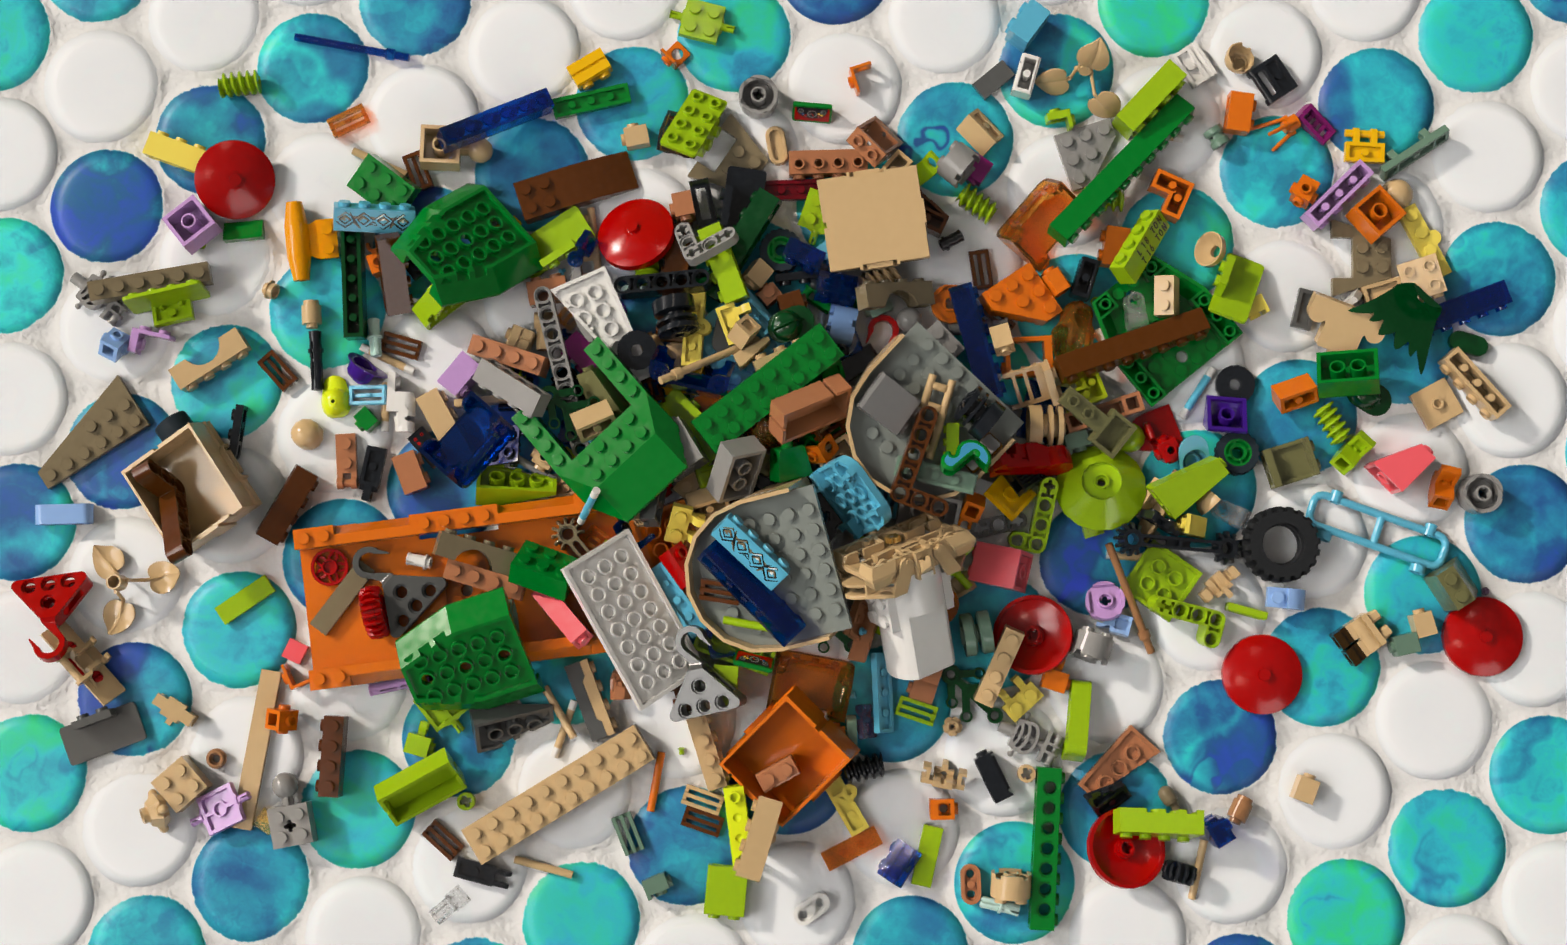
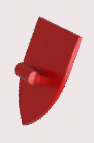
M1169 404L1143 413L1132 421V423L1142 428L1145 435L1144 444L1139 451H1153L1152 443L1164 434L1172 435L1175 438L1178 437L1180 441H1183Z

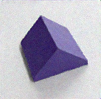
M1207 395L1203 418L1205 429L1214 432L1247 434L1246 398Z

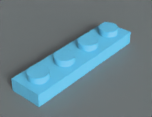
M662 562L653 567L651 570L683 627L697 625L704 630L707 629L700 622L689 598L680 589ZM693 632L688 633L692 639L697 636Z
M884 652L871 653L874 733L894 732L892 676L887 672Z

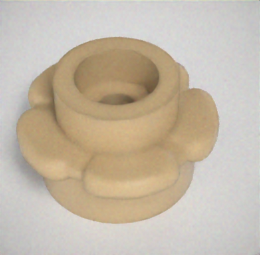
M271 280L263 285L262 293L267 299H276L280 292V286Z
M957 717L946 718L943 725L944 732L948 733L949 736H956L957 733L962 731L961 720Z

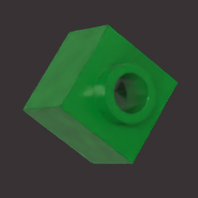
M366 406L353 416L356 420L354 424L362 432L365 430L371 433L381 424V421Z

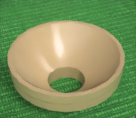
M1213 231L1203 234L1195 245L1194 256L1196 262L1204 267L1216 266L1225 257L1226 241L1222 235ZM1219 247L1220 253L1217 257H1214V251Z

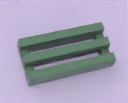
M630 811L611 818L625 856L645 849ZM625 817H628V820L636 837L637 843L639 845L638 847H635L634 842L632 840V837L630 835V832L624 819ZM617 820L621 821L631 850L627 848Z

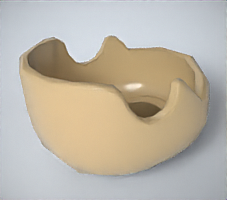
M1242 42L1232 44L1226 51L1224 62L1230 71L1236 74H1245L1253 67L1254 56L1251 48H1246L1242 45Z
M1392 179L1382 186L1402 208L1407 207L1413 199V190L1404 180Z
M301 419L292 427L291 438L301 449L313 450L321 444L323 430L315 421Z

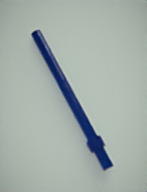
M295 33L294 41L385 57L386 60L394 61V59L410 61V54L397 52L391 48L380 49Z

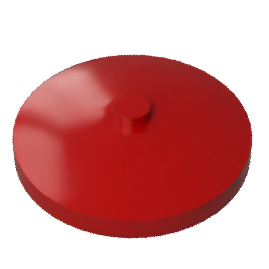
M227 140L211 146L203 153L195 169L194 182L200 200L210 211L228 219H244L259 213L269 203L275 189V173L270 160L259 148L245 141Z
M649 199L627 201L614 208L601 223L598 231V246L606 261L612 266L629 271L644 269L658 262L669 251L675 238V224L669 211L656 201Z
M1027 595L1011 601L999 613L994 624L993 637L995 648L1005 624L1024 632L1025 636L1011 665V669L1022 674L1040 675L1052 671L1066 659L1072 647L1073 627L1068 614L1058 603L1044 596Z
M1476 597L1473 602L1460 610L1448 613L1442 626L1441 640L1446 656L1458 669L1474 676H1493L1507 670L1516 661L1522 649L1523 631L1518 617L1505 603L1490 597Z
M1252 635L1235 643L1227 652L1221 669L1222 684L1230 700L1239 708L1254 714H1272L1286 708L1296 698L1302 684V667L1295 651L1283 640L1270 635Z
M1114 809L1105 812L1095 820L1087 837V855L1093 870L1103 881L1116 888L1134 889L1148 884L1158 875L1163 866L1165 842L1158 841V837H1151V840H1141L1139 836L1120 838L1119 834H1113Z

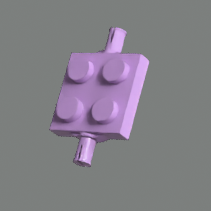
M228 782L196 799L200 815L190 819L191 825L195 827L203 823L208 830L209 836H214L246 820L242 803L252 798L251 793L246 791L238 795L233 782Z

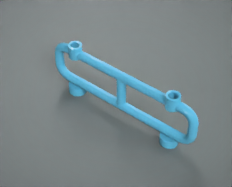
M1332 489L1331 493L1317 492L1309 501L1306 518L1309 517L1313 521L1311 523L1312 526L1317 527L1319 531L1316 533L1317 538H1320L1323 542L1329 543L1332 535L1410 562L1408 571L1424 576L1426 568L1438 569L1446 560L1450 543L1445 534L1437 531L1438 526L1435 524L1426 523L1423 526L1343 498L1344 493ZM1325 499L1333 504L1342 505L1376 517L1377 520L1371 539L1368 540L1317 522L1314 519V512L1318 501ZM1387 521L1419 532L1424 536L1438 539L1441 542V549L1437 560L1431 562L1378 543L1384 522Z

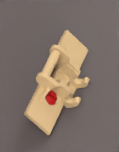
M64 622L60 626V631L68 641V650L56 662H60L77 681V686L84 684L104 707L126 691L124 686L105 666L112 656L108 652L103 656L94 647L97 642L94 636L84 643L74 630ZM46 630L40 636L53 650H56L59 640L49 630Z

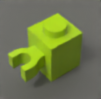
M420 721L418 733L408 732L403 752L423 758L434 753L436 743L433 742L435 738L426 736L430 726L428 721Z

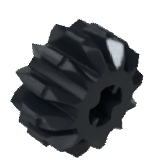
M1166 860L1162 868L1163 879L1187 886L1194 885L1197 877V868L1195 866L1174 860Z

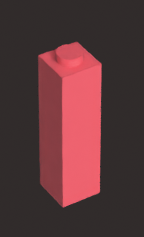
M536 591L531 594L576 648L580 649L586 646L590 639L594 637L565 601Z

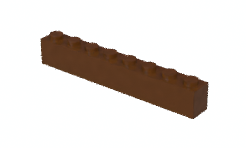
M1199 307L1055 356L1052 365L1055 368L1061 385L1067 383L1071 385L1078 382L1081 378H1092L1099 372L1112 371L1116 366L1122 364L1127 366L1140 358L1142 360L1147 359L1154 353H1165L1175 346L1183 347L1192 340H1203L1207 337L1211 327L1202 308Z

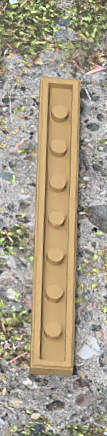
M261 669L238 789V795L249 791L252 798L242 803L247 819L232 826V828L253 830L271 736V729L265 728L267 708H276L283 672Z

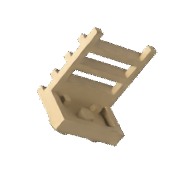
M1044 359L1043 362L1037 364L1035 362L1030 366H1022L1020 369L1014 371L1012 369L1002 374L1003 379L1011 377L1019 402L1018 404L1011 405L1012 410L1051 399L1053 406L1060 405L1057 401L1063 394L1060 385H1055L1054 380L1058 379L1055 368H1050L1047 359ZM1034 370L1041 397L1034 398L1026 372ZM1023 374L1030 400L1022 401L1015 375Z

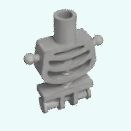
M102 270L100 276L92 274L88 280L78 272L74 273L70 278V282L80 289L76 294V298L80 302L75 304V308L80 309L84 305L90 310H98L105 305L106 308L99 317L106 320L112 313L113 315L107 322L116 327L119 319L122 320L124 318L121 316L122 312L129 311L128 307L123 302L120 304L121 300L100 305H90L92 303L90 302L87 287L88 281L103 279L107 272ZM116 306L120 308L118 312L114 310Z
M1026 712L1025 720L1019 719L1015 726L1004 720L999 723L997 731L1010 736L1007 745L1011 747V750L1007 752L1009 757H1012L1015 751L1024 755L1028 754L1036 746L1040 750L1035 760L1040 762L1043 754L1046 753V759L1042 763L1050 767L1053 766L1054 758L1058 757V755H1055L1057 749L1061 750L1062 747L1060 745L1065 739L1064 737L1055 734L1056 737L1053 743L1049 741L1053 732L1048 730L1044 741L1039 739L1040 729L1036 723L1029 721L1031 717L1030 712ZM1025 724L1027 725V732H1024ZM1031 726L1035 728V737L1031 736ZM1020 739L1023 740L1020 745L1015 746ZM1027 743L1031 744L1028 749L1021 750ZM1048 745L1053 747L1051 752L1046 750Z

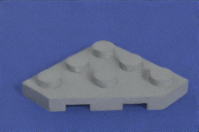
M1110 118L1053 137L1072 192L1084 189L1096 177L1116 137Z

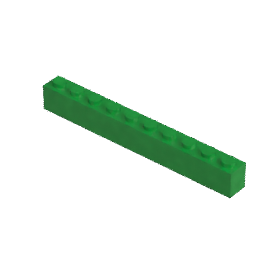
M1176 94L1049 224L1047 233L1063 247H1066L1069 243H1075L1080 236L1079 233L1082 230L1086 231L1093 222L1091 220L1095 216L1100 217L1106 209L1105 206L1108 203L1112 204L1117 199L1119 191H1125L1131 183L1130 180L1133 177L1137 178L1144 170L1143 167L1146 164L1150 165L1156 158L1155 154L1159 150L1162 152L1168 146V141L1171 138L1175 139L1182 130L1181 127L1184 124L1186 126L1190 124L1194 118L1193 112L1195 107L1179 94Z

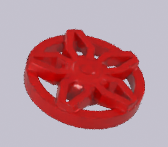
M327 548L319 551L311 562L312 576L318 583L325 586H335L341 583L349 572V562L346 556L336 549ZM326 552H330V554L328 555V559L320 555ZM335 553V559L332 560L331 557ZM339 555L343 558L344 563L337 562ZM318 558L323 559L324 562L321 564ZM315 563L321 567L317 572H315ZM338 565H343L345 568L338 569ZM321 571H322V572L324 573V575L318 577V575H319V574L321 573ZM343 571H344V574H343L342 577L339 579V575H338L337 572H343ZM328 575V579L331 583L324 582L320 579L326 578V576ZM332 575H335V578H336V581H335V582H334V580L332 579Z

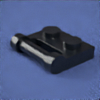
M1277 54L1246 74L1249 79H1252L1265 98L1267 106H1270L1298 87ZM1259 72H1263L1276 91V94L1272 96L1259 77Z

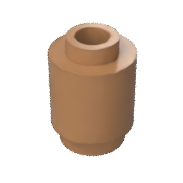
M1238 794L1237 798L1233 799L1227 812V816L1230 817L1229 821L1239 826L1241 823L1245 824L1252 810L1253 800Z

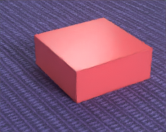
M290 638L281 656L301 665L309 646Z

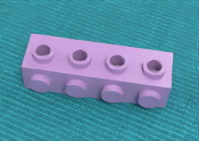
M1359 159L1299 218L1312 231L1317 228L1321 230L1330 222L1328 218L1332 214L1336 216L1343 209L1341 205L1345 201L1349 203L1357 195L1355 191L1359 187L1363 189L1371 182L1369 177L1374 172Z

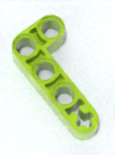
M1042 478L1038 485L1029 533L1021 531L1011 532L1007 537V542L1012 548L1032 553H1041L1045 550L1058 492V482L1055 478ZM1049 480L1050 484L1053 485V489L1049 488L1048 494L1052 495L1051 498L1041 496L1042 493L1046 494L1047 488L1044 487V483H1048ZM1042 500L1049 502V508L1045 511H1042L1039 507ZM1039 519L1045 521V528L1042 530H1038L1035 526L1036 521ZM1014 535L1022 537L1020 545H1013L1012 538ZM1034 539L1041 540V547L1037 550L1031 546Z
M1152 595L1148 599L1147 606L1150 611L1198 624L1196 640L1200 645L1208 648H1215L1219 645L1226 622L1225 615L1222 612L1160 595ZM1163 603L1166 604L1165 608L1157 606V604ZM1177 605H1179L1180 610L1177 614H1175V608ZM1197 610L1198 615L1196 618H1193V613ZM1213 615H1215L1216 619L1213 623H1211V618ZM1210 634L1211 638L1206 642V637Z
M1071 679L1066 736L1061 752L1062 760L1082 762L1086 756L1092 692L1091 681Z

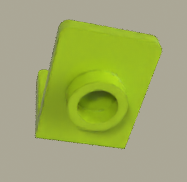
M932 150L916 164L919 186H922L937 173L938 166L933 167L929 163V158L934 159L936 163L939 160Z

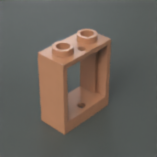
M876 116L859 125L846 140L874 168L889 159L904 143Z

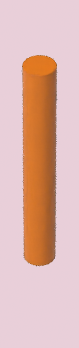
M661 751L657 752L647 811L655 812L665 752Z

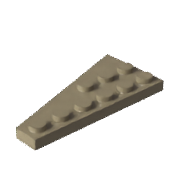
M119 375L115 377L38 471L39 476L48 489L54 488L151 425Z

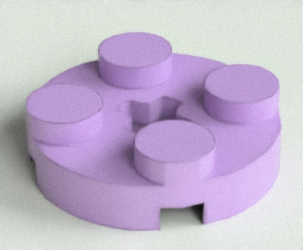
M1100 581L1087 591L1085 607L1093 619L1111 621L1121 616L1125 607V595L1122 589H1119L1114 583ZM1103 597H1106L1111 603L1103 605L1100 601H1102Z

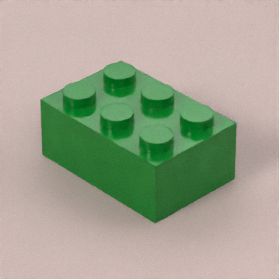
M368 153L347 184L349 188L365 200L371 202V204L389 202L391 205H399L400 203L412 205L422 188L378 155Z
M1378 348L1316 353L1319 398L1381 394Z
M526 540L511 562L508 582L565 601L571 588L560 569L578 558Z

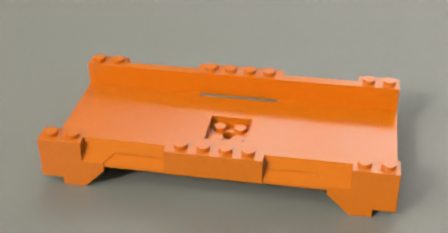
M574 493L571 496L506 505L489 504L412 514L406 518L292 530L294 549L300 551L313 663V670L308 671L310 691L404 678L395 641L400 637L395 638L390 634L383 639L373 640L367 635L360 612L359 594L327 636L310 624L339 586V584L335 586L322 585L312 576L311 562L319 551L327 548L341 551L349 562L350 571L353 567V557L359 549L375 547L379 550L390 552V554L366 553L362 556L361 561L375 570V573L443 577L448 558L432 554L437 537L420 539V535L435 534L439 530L445 531V528L458 531L498 525L499 529L466 534L475 536L477 542L483 543L484 539L495 542V547L501 549L503 545L515 548L514 553H518L524 542L528 540L579 558L569 545H566L564 551L561 550L562 543L555 546L554 543L558 538L552 539L551 535L557 534V532L552 530V527L559 529L560 526L557 525L556 521L559 520L563 525L564 517H567L568 524H570L572 518H575V526L585 503ZM591 509L585 523L577 529L585 530L584 534H579V538L590 551L601 545L605 540H609L621 532L618 518ZM566 529L563 532V538L566 540L571 539L574 535L572 529ZM458 534L457 536L464 537L465 534ZM579 542L574 543V546L582 556L587 553ZM478 550L464 551L455 559L459 562L489 570L487 558ZM330 552L323 553L320 556L326 557V559H328V555L330 554ZM408 552L424 556L428 554L433 558L431 568L423 570V567L406 565ZM335 553L331 557L332 560L335 559ZM339 555L337 562L344 563L343 558ZM318 558V560H319L320 563L322 564V563L324 562V560ZM315 563V572H317L321 567ZM338 565V569L345 568L343 565ZM321 571L318 577L323 576L324 573ZM343 571V572H337L338 575H339V579H340V578L342 577V575L344 574V571ZM328 575L326 576V578L320 579L324 582L331 583L328 579ZM332 575V579L334 580V582L336 581L335 575ZM370 579L364 586L365 588L370 585H378L383 591L382 584L378 580ZM447 579V588L407 632L445 605L488 591L472 587V594L466 596L463 593L465 584ZM433 585L427 586V595L433 596L436 593V588ZM401 586L397 591L398 596L404 598L407 595V589ZM526 588L522 601L514 599L519 619L520 637L530 662L606 653L572 590L565 602L594 635L589 643L580 649L576 648L531 595L534 592L533 590ZM415 600L412 604L413 609L420 611L422 609V602ZM406 615L400 616V625L406 626L409 623ZM502 650L499 652V655L501 657H508L510 653L507 650ZM464 662L460 665L465 670H468L472 667L471 664L467 662Z

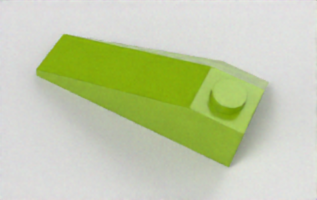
M483 461L478 462L475 505H505L556 495L557 479L538 473L530 475L523 473L520 468H515V470L506 468L505 464L483 467Z

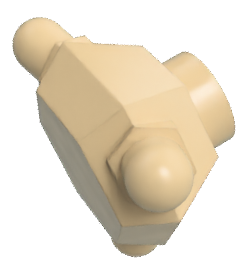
M151 789L148 792V799L144 803V808L139 809L141 819L144 824L150 823L152 826L158 827L162 833H166L169 830L168 824L170 822L168 806L165 799L157 794L155 789Z

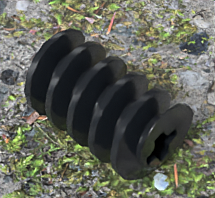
M881 752L879 758L875 753H872V759L867 754L864 756V761H862L860 756H857L856 762L852 759L843 768L845 779L847 778L849 783H852L853 777H855L860 782L861 775H863L865 780H868L869 774H871L873 779H876L877 772L881 777H884L885 769Z

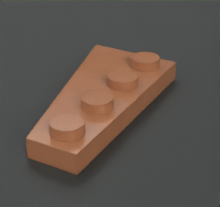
M1129 725L1077 784L1086 793L1108 786L1125 777L1132 770L1141 766L1161 751L1132 725Z

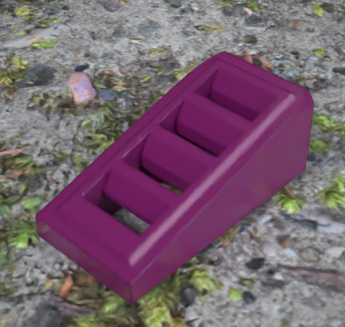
M1311 103L1304 105L1295 114L1300 120L1301 127L1321 145H1324L1336 133V130ZM1314 118L1315 121L1310 124L1309 122ZM1320 123L1321 126L1315 130V127ZM1326 129L1327 132L1321 136L1320 133Z

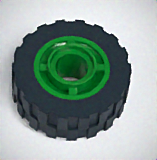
M779 228L778 230H772L769 234L767 233L761 241L759 248L760 257L775 272L788 273V271H793L796 266H799L803 258V247L799 237L794 232ZM778 247H785L787 249L786 254L783 256L777 255L776 250Z
M1227 433L1216 443L1214 457H1220L1226 462V469L1229 471L1228 475H1244L1256 466L1260 455L1259 445L1248 433ZM1238 449L1241 452V458H1235L1232 455V450Z

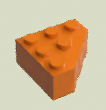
M1030 262L983 292L977 298L988 315L1008 317L1011 320L1030 322L1039 326L1045 325L1063 311Z

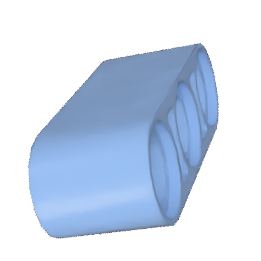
M94 504L35 505V525L94 524Z

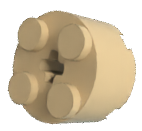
M999 868V872L996 873L995 869L991 870L990 896L995 898V903L1005 904L1007 901H1015V904L1018 905L1027 904V900L1031 896L1032 873L1027 871L1026 875L1022 873V869Z

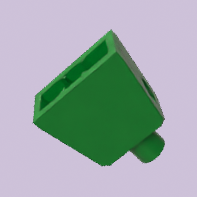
M792 440L783 445L781 444V446L771 448L770 481L782 483L806 477L813 473L804 444L796 443Z

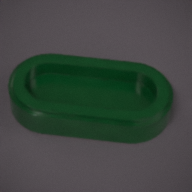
M1455 331L1448 337V345L1451 349L1459 346L1467 355L1479 357L1488 350L1487 341L1477 335L1464 331Z

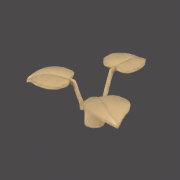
M1101 37L1078 50L1076 56L1078 65L1074 66V70L1068 77L1065 70L1053 68L1041 73L1035 79V84L1044 92L1058 96L1068 91V81L1073 78L1077 71L1082 76L1089 75L1092 94L1095 97L1088 101L1087 105L1090 112L1100 118H1113L1120 112L1121 101L1115 93L1110 91H1103L1098 95L1096 93L1093 69L1102 71L1108 66L1110 61L1108 48Z
M93 546L92 557L97 574L101 578L106 579L107 587L114 590V594H117L121 601L111 600L104 607L103 619L109 635L125 631L135 619V607L132 604L125 603V598L120 593V591L126 589L129 582H150V587L154 592L166 594L175 587L180 577V570L176 565L166 561H158L148 568L150 578H126L117 571L123 568L125 563L124 554L119 548L114 546Z

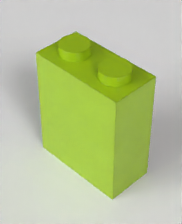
M708 864L704 914H708L709 918H720V915L728 916L730 920H740V917H744L747 879L735 876L736 871L733 870V865Z

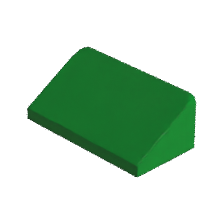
M264 220L224 223L223 241L225 243L265 239Z

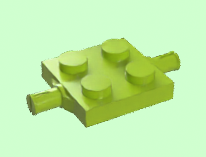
M688 0L686 8L682 13L670 11L669 18L680 20L681 26L678 33L680 37L716 45L722 31L732 34L735 31V26L724 24L726 7L700 0Z
M810 187L797 225L811 231L807 243L811 244L814 237L812 245H816L818 235H824V229L826 228L822 220L818 190Z
M425 676L422 677L424 681L429 682ZM415 703L436 732L451 724L457 733H461L465 729L458 719L469 709L424 710Z

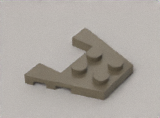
M730 113L722 124L721 130L735 138L736 142L715 172L697 161L689 172L688 177L694 180L708 178L709 184L725 188L729 166L764 170L769 160L733 114Z
M1337 220L1330 221V239H1351V278H1332L1331 297L1392 278L1390 238L1381 236L1371 245L1354 226Z

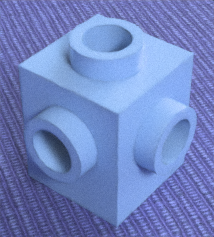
M113 327L108 333L105 332L102 335L98 354L116 363L123 355L129 353L127 348L130 335Z

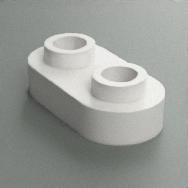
M822 892L813 894L795 908V921L799 925L810 924L828 910L830 906L829 897ZM822 899L824 901L823 905L818 906L816 900ZM806 911L807 917L802 918L800 912Z

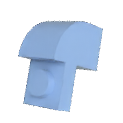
M1266 587L1265 607L1302 611L1305 608L1306 590Z

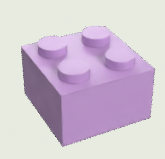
M191 195L162 218L171 232L191 255L223 231L194 195Z
M462 350L437 382L458 399L467 398L473 391L471 388L477 383L472 378L478 363Z

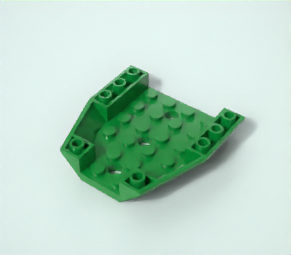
M471 183L463 185L424 207L390 249L403 264L411 260L432 283L429 294L441 307L501 295L543 269L539 262L541 256L536 241L485 185ZM491 222H497L500 226L495 227ZM461 239H468L470 244L463 243ZM431 256H437L441 261H434Z
M1152 255L1136 284H1120L1117 282L1091 303L1105 339L1152 324V322L1167 319L1154 316V276L1175 275L1180 278L1179 314L1199 307L1202 308L1211 327L1206 338L1200 341L1192 340L1183 347H1172L1165 353H1154L1151 357L1144 360L1141 358L1134 360L1133 363L1127 366H1123V364L1117 366L1136 390L1140 391L1141 396L1151 407L1243 333L1233 320L1208 310L1212 294L1206 287L1155 255ZM1132 291L1136 294L1134 302L1127 300V292ZM1178 352L1186 354L1187 359L1185 362L1177 360L1176 355Z
M504 587L447 604L395 641L402 674L415 703L424 710L491 709L546 691L539 673L535 674L511 616L510 602ZM507 650L510 655L508 657H501L499 652ZM464 662H467L471 664L472 667L468 670H465L460 665ZM430 675L433 677V680L426 682L422 677Z

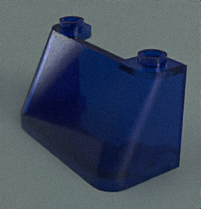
M657 346L649 365V374L656 385L717 400L730 392L736 362L727 360L723 367L714 368L712 376L691 372L684 375L682 379L672 380L661 385L658 377L670 373V370L674 369L676 358L669 356L667 352L668 347Z
M473 391L463 398L462 409L465 413L440 441L435 438L428 439L418 450L461 488L469 487L515 435V428Z

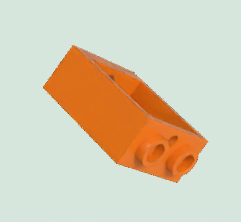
M1052 335L1012 337L1014 344L1042 342L1043 360L1047 359L1050 368H1053ZM1010 355L1003 356L1004 362L1000 364L1001 374L1011 370ZM1034 371L1026 372L1028 378H1036ZM1023 374L1015 375L1016 379L1024 378Z

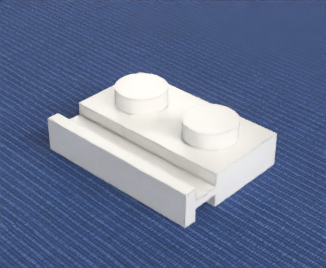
M1196 41L1171 57L1172 61L1187 74L1185 80L1192 90L1217 74V71Z

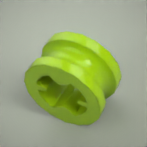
M464 792L457 798V805L462 810H469L476 803V798L471 792ZM465 795L472 800V802H469L470 806L468 807L466 804L462 805L461 800H464L462 797Z

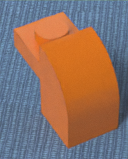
M1442 464L1438 471H1434L1428 491L1429 507L1446 511L1449 509L1454 500V486L1462 475L1461 468Z

